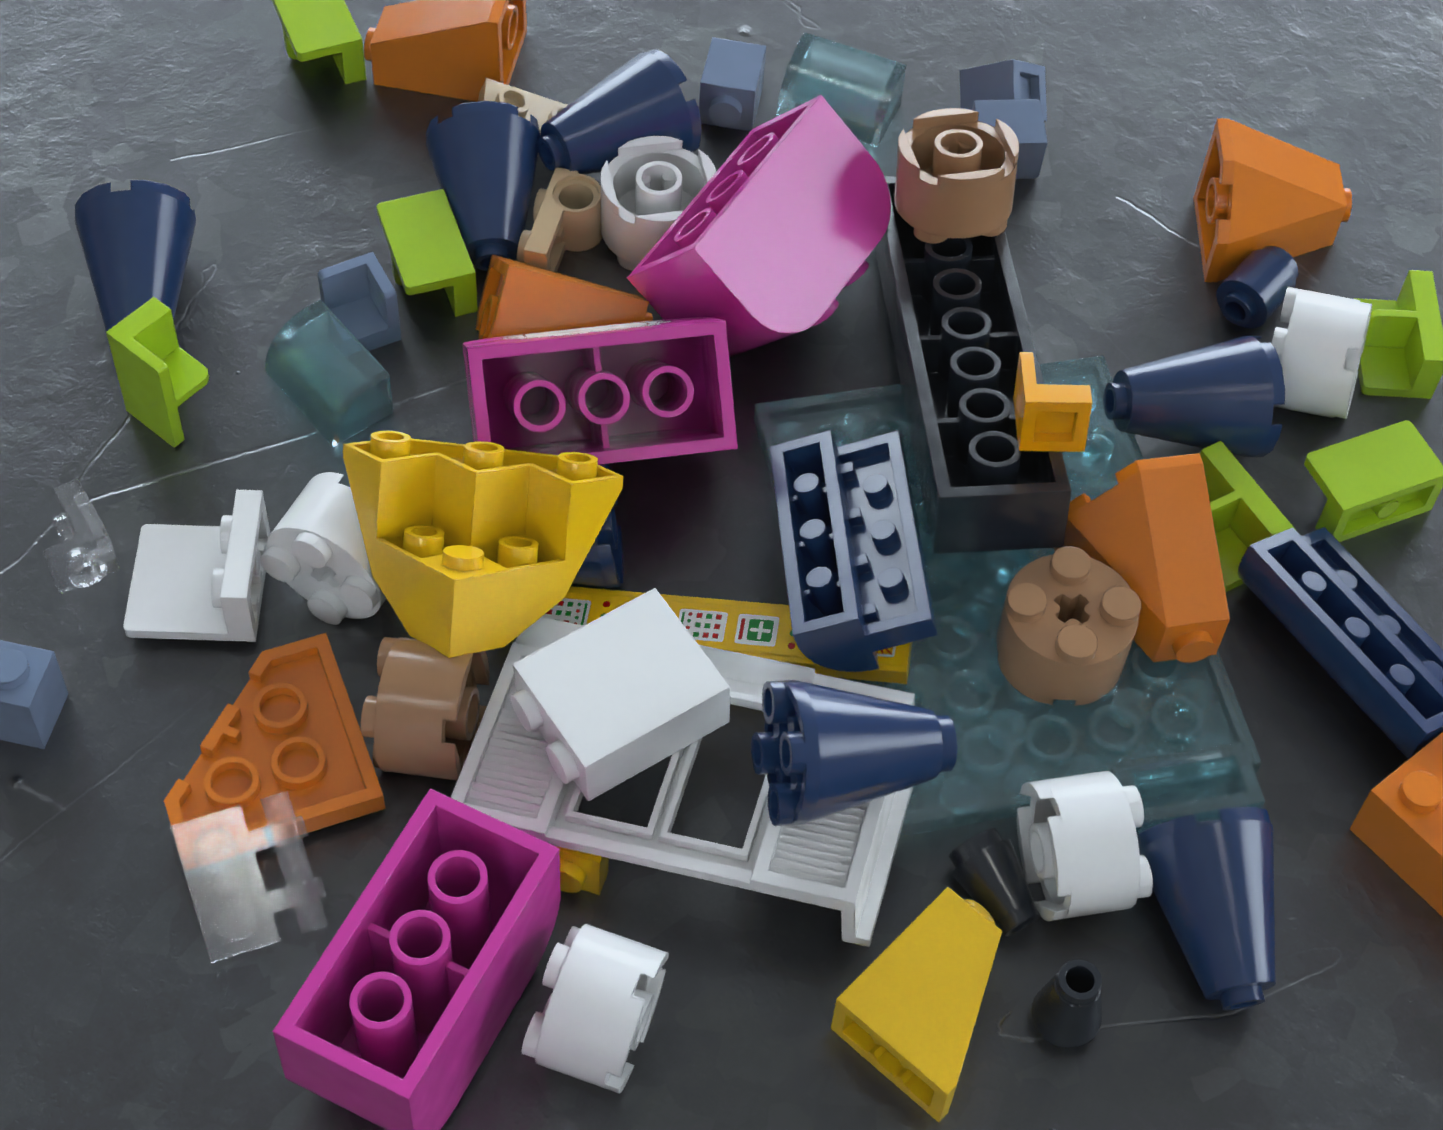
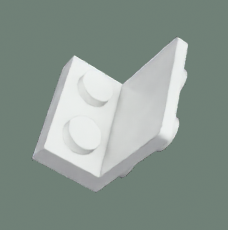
M236 490L233 514L223 515L220 526L145 524L141 527L123 624L127 637L256 642L266 574L261 565L260 558L267 550L266 543L271 534L262 490Z

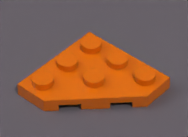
M326 633L261 652L248 672L250 680L234 704L228 703L206 735L200 745L201 754L185 779L181 780L178 778L164 799L184 871L386 809L382 789Z

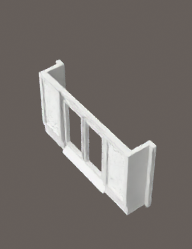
M541 617L517 636L516 641L511 645L451 795L452 799L553 846L840 910L842 941L870 947L913 787L805 824L774 826L771 823L768 812L769 784L767 775H765L743 849L671 833L702 741V738L672 754L647 827L579 813L577 811L583 793L574 780L565 784L557 776L546 754L545 747L549 744L538 728L532 732H528L524 728L512 707L510 695L516 693L513 670L515 662L584 625ZM699 645L730 686V704L763 711L762 690L764 683L767 681L797 680L913 706L915 703V694L816 674L815 668Z

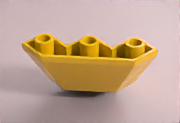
M377 431L371 434L370 441L343 444V459L372 576L408 634L416 640L433 647L448 658L505 647L564 599L623 489L624 476L598 465V458L587 453L565 452L559 455L508 450L492 442L476 441L456 444L412 439L408 434L397 431Z

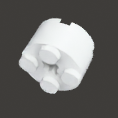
M647 136L628 141L618 148L617 157L609 164L608 161L605 162L601 170V233L605 243L617 255L619 264L625 269L633 271L716 173L711 159L698 149L697 156L682 148V140L668 136Z
M1292 287L1287 288L1280 322L1289 323L1288 329L1276 327L1272 339V345L1277 351L1283 370L1285 405H1274V407L1329 418L1339 417L1347 419L1358 376L1361 354L1363 353L1372 304L1363 303L1360 300Z
M326 472L314 476L269 535L266 543L267 550L260 560L263 569L270 576L279 581L286 582L298 594L308 600L307 606L314 616L326 623L337 625L344 617L363 619L373 616L384 603L386 597L371 573L351 488L338 483L344 476L343 474Z
M1110 771L1026 782L1021 786L1020 794L1030 796L1031 800L1030 806L1017 808V834L1020 857L1027 884L1041 883L1046 900L1037 901L1034 904L1044 920L1053 921L1130 909L1135 905L1137 898L1151 896L1153 889L1152 873L1146 857L1139 854L1136 828L1141 827L1144 821L1142 799L1136 786L1122 787L1119 780Z
M584 924L581 928L572 926L565 943H557L548 961L542 984L552 988L553 992L545 1005L543 1013L536 1011L533 1015L523 1041L522 1054L535 1058V1063L620 1094L634 1068L633 1064L626 1062L629 1051H635L639 1042H644L666 973V969H663L662 966L667 961L669 953L588 924Z

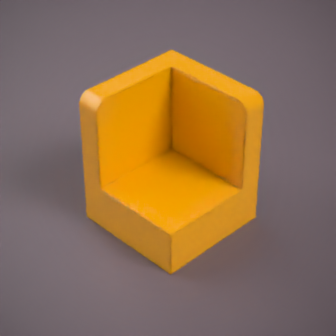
M1019 352L1013 397L1019 451L1085 452L1092 409L1090 385L1037 384L1033 352Z

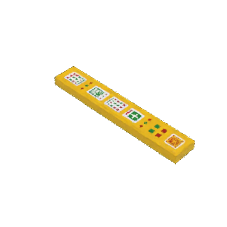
M570 586L564 599L542 617L586 625L644 593ZM660 594L698 645L815 668L816 674L836 678L907 684L912 642L877 651L879 669L863 672L837 671L814 663L801 652L792 634L789 605Z

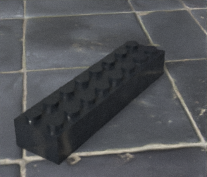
M884 176L890 193L891 214L887 230L876 245L875 253L933 553L1061 548L1064 545L1072 492L1062 452L1019 451L1013 397L1019 352H1033L1037 384H1044L1006 233L1004 231L1000 235L993 237L980 235L970 238H947L940 243L923 242L914 235V227L908 224L896 210L894 203L896 176Z

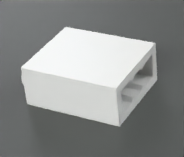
M656 588L513 664L516 693L510 695V701L518 719L528 732L538 728L549 744L545 747V750L557 776L565 784L574 780L588 801L730 722V686Z

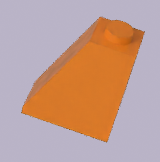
M415 0L385 6L377 27H370L368 29L364 44L365 60L372 61L374 85L478 102L479 92L486 78L509 85L527 33L526 0Z
M1217 118L1193 198L1204 281L1219 282L1225 280L1252 251L1267 246L1279 247L1288 252L1292 257H1296L1333 245L1341 222L1349 220L1352 209V193L1349 188H1344L1340 165L1231 119Z
M492 254L477 312L476 330H479V339L650 321L653 320V315L647 312L649 301L638 295Z
M1200 453L1136 460L1115 473L1118 484L1093 500L1084 493L1071 500L1063 547L1073 546L1084 550L1090 558L1098 560L1115 570L1128 583L1130 588L1136 592L1141 601V610L1133 640L1153 662L1178 660L1183 663L1196 662L1210 655H1216L1230 621L1204 465Z

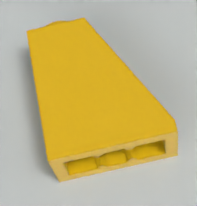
M949 887L836 999L830 1028L937 1122H940L949 1111L1002 934V930L995 925L994 919L982 905L971 899L964 900Z

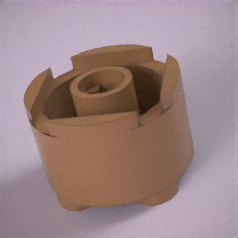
M946 108L923 113L913 119V128L906 134L904 129L902 130L898 138L894 203L899 215L914 227L916 238L926 243H940L947 238H970L980 235L993 237L1005 231L1007 219L1013 207L1019 154L1018 138L1006 123L996 119L995 127L978 121V111Z
M1061 547L1053 555L1044 556L1028 563L1014 576L1009 585L996 637L997 659L1001 672L1014 688L1037 702L1053 705L1054 699L1076 700L1074 706L1097 701L1113 689L1122 674L1138 627L1141 610L1139 596L1115 570L1098 560L1090 558L1084 550L1078 547Z
M384 637L380 643L377 656V672L381 677L377 696L369 695L366 697L361 713L362 736L374 738V767L386 772L457 781L487 706L479 705L480 698L477 684L489 685L490 672L486 651L448 658L433 647L415 638Z

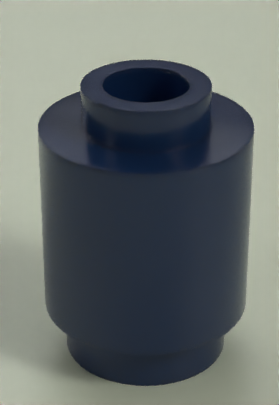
M1267 246L1252 251L1217 289V302L1225 318L1231 323L1245 328H1258L1262 326L1284 302L1287 288L1296 287L1299 271L1294 258L1288 252L1276 246Z

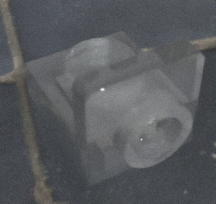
M78 478L54 488L62 514L52 517L62 542L45 549L43 552L53 582L60 594H65L79 587L91 586L99 582L104 576L120 570L109 534Z

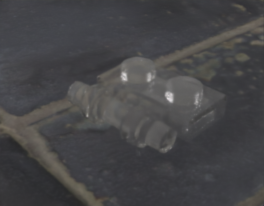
M288 791L261 799L268 826L249 832L240 805L170 826L211 963L281 941L273 914L289 908L294 909L301 934L328 926L321 903V898L327 897L321 876L316 878L313 876L302 838L309 835L303 816L295 817ZM275 847L287 887L267 893L255 853Z

